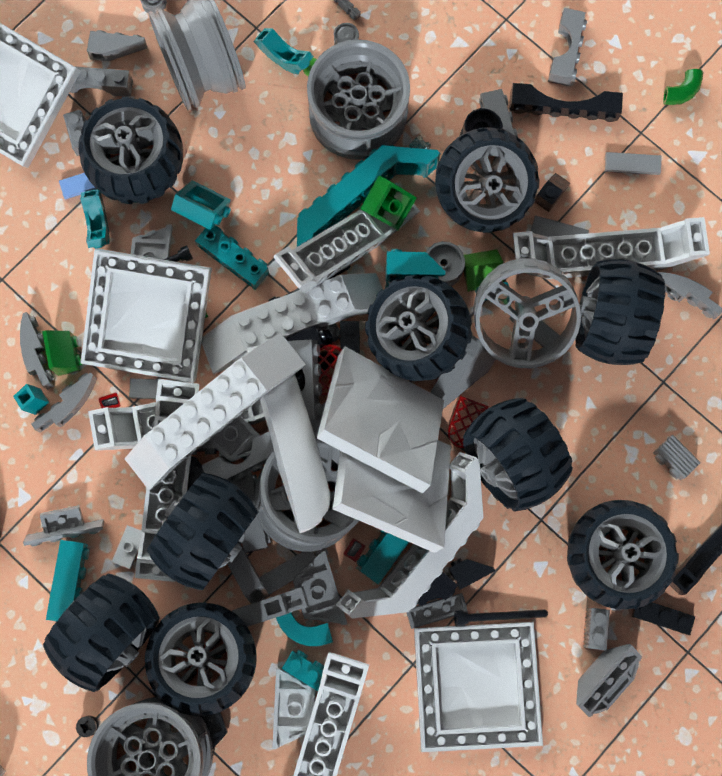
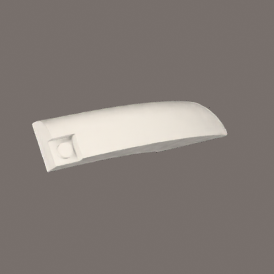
M258 346L247 348V353L254 350ZM294 374L269 391L260 401L271 436L277 466L299 533L314 528L322 521L330 506V491L310 418Z

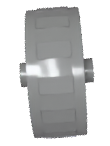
M520 258L503 263L485 277L475 296L473 310L478 337L487 352L496 360L506 365L531 369L554 362L572 346L579 332L581 312L574 287L557 267L548 262L535 258ZM521 273H540L559 281L562 286L530 298L528 296H521L502 282V280ZM501 294L508 295L506 299L498 298ZM485 298L514 318L510 350L496 344L488 337L481 326L480 313ZM551 300H558L555 305L549 304ZM512 301H515V310L510 306ZM546 305V308L536 312V306ZM572 308L570 320L561 335L548 346L532 351L534 333L539 321ZM519 339H526L524 343H518Z

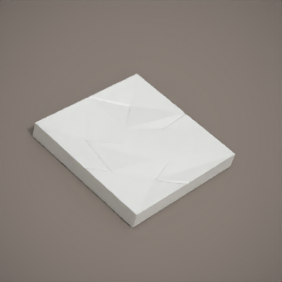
M0 23V153L21 166L29 168L81 70Z
M95 249L81 364L194 383L197 379L212 268Z
M344 347L337 358L317 439L423 493L431 486L444 400L406 379L395 376L377 363Z
M439 440L437 441L431 486L423 493L340 451L333 510L436 553L444 548L451 446Z
M534 622L414 628L421 752L543 746Z

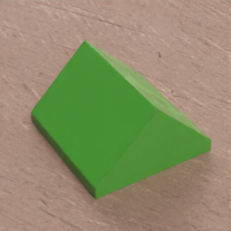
M497 249L464 255L465 267L463 272L467 292L475 291L492 270L503 264Z

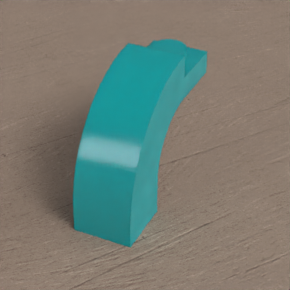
M264 28L253 41L268 58L293 74L298 75L301 70L307 68L310 60L314 57L310 51L296 50L288 45L273 28Z
M98 189L81 192L80 200L87 224L88 248L93 247L95 249L102 248L110 244V235L101 192Z
M292 612L276 617L282 631L299 644L322 646L333 643L328 623L315 627H306L296 621Z

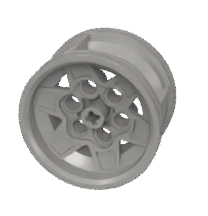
M348 40L324 51L313 64L307 81L309 119L314 135L330 152L340 157L354 160L367 159L373 149H379L382 145L394 146L400 139L406 126L410 96L409 76L399 57L387 47L369 40ZM359 73L355 80H353L349 76H346L349 74ZM378 80H380L387 87L388 90L377 85ZM366 82L368 85L362 86L360 83ZM349 86L350 88L345 90L342 87ZM329 90L333 97L324 102L325 95ZM379 95L381 98L374 99L373 96ZM338 102L344 103L343 106H337L336 104ZM390 110H391V112H390V114L388 115V117L385 118V116L383 115V112H387V111H390ZM374 112L375 115L369 116L367 113ZM351 115H355L357 118L349 119L348 117Z
M315 432L314 435L327 483L332 484L334 487V491L330 492V510L323 516V519L331 524L320 528L315 526L306 532L299 533L295 518L294 522H292L283 514L282 511L292 509L287 499L284 485L275 489L277 476L280 472L274 451L267 459L254 489V505L259 511L257 519L264 531L280 545L301 552L318 551L330 547L359 522L357 519L333 510L340 450L317 439L318 433ZM331 466H333L337 471H331Z
M158 697L141 700L117 710L99 726L91 740L87 754L88 776H145V774L168 776L164 773L165 765L171 767V776H208L213 761V743L210 731L201 716L180 713L176 709L164 704ZM148 718L144 729L134 724L138 720ZM171 725H173L179 732L173 733L171 731ZM152 731L158 733V741L151 739L150 734ZM133 739H136L140 744L138 750L132 747ZM120 742L126 754L117 759V749ZM168 744H172L174 746V754H169L167 752L166 747ZM189 754V761L187 766V764L183 761V757ZM129 761L136 763V771H132L129 768Z

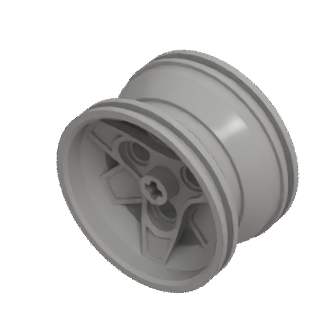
M188 0L180 10V13L172 15L161 8L156 9V14L152 11L148 12L161 52L187 111L192 110V105L195 108L200 106L206 91L211 90L228 94L230 92H238V87L241 90L246 88L235 48L214 0Z

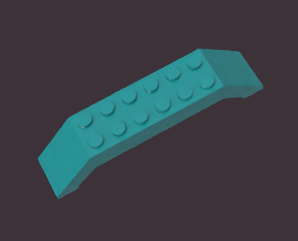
M382 145L379 149H373L366 160L359 161L352 172L345 173L339 183L336 185L332 184L327 189L325 195L322 197L318 196L313 201L312 206L308 209L304 208L298 214L297 247L342 221L362 205L378 176L389 181L395 175H418L425 179L437 169L441 153L438 150Z

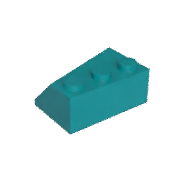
M392 249L387 251L385 288L389 286L390 282L396 279L404 280L406 276L420 275L439 279V276L443 277L446 275V271L426 252H402L400 249Z

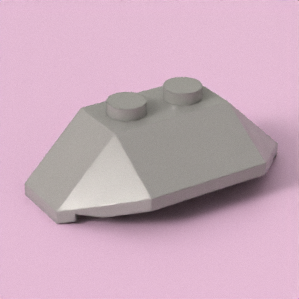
M631 644L607 649V651L604 650L578 680L576 705L588 717L608 710L635 679L639 662L642 659L638 651Z

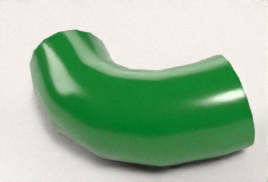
M689 69L685 72L684 82L681 85L675 87L666 86L663 104L680 105L691 100L701 88L704 72L700 69Z

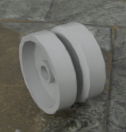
M441 241L429 247L426 253L446 271V275L443 277L439 276V279L452 287L460 280L465 267L463 252L457 245L451 242Z

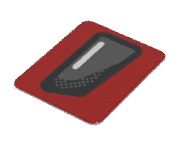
M117 393L99 398L101 408H118L121 406Z
M353 538L343 555L357 562L366 546Z

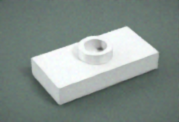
M126 526L113 557V563L128 569L132 568L139 549L141 530Z

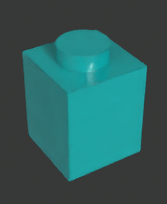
M25 384L13 396L22 411L34 415L38 414L49 403L40 388Z

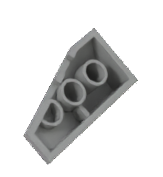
M473 335L471 343L467 344L465 350L467 353L463 360H458L455 368L449 373L441 374L430 392L444 400L443 409L482 376L487 374L496 360L487 352L481 341Z

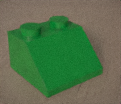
M378 176L360 209L399 231L417 197L391 181Z
M42 331L49 369L58 376L80 372V365L82 364L81 355L77 354L76 347H79L77 336H74L71 331Z

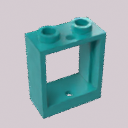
M191 180L175 194L171 210L211 230L215 225H219L224 217H228L231 211L229 207L231 199Z

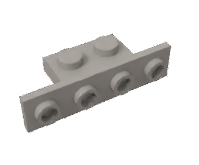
M80 505L43 512L40 514V519L44 531L26 535L23 544L24 546H37L46 541L57 542L65 537L76 538L85 533L96 534L103 530L105 522L104 519L84 523Z

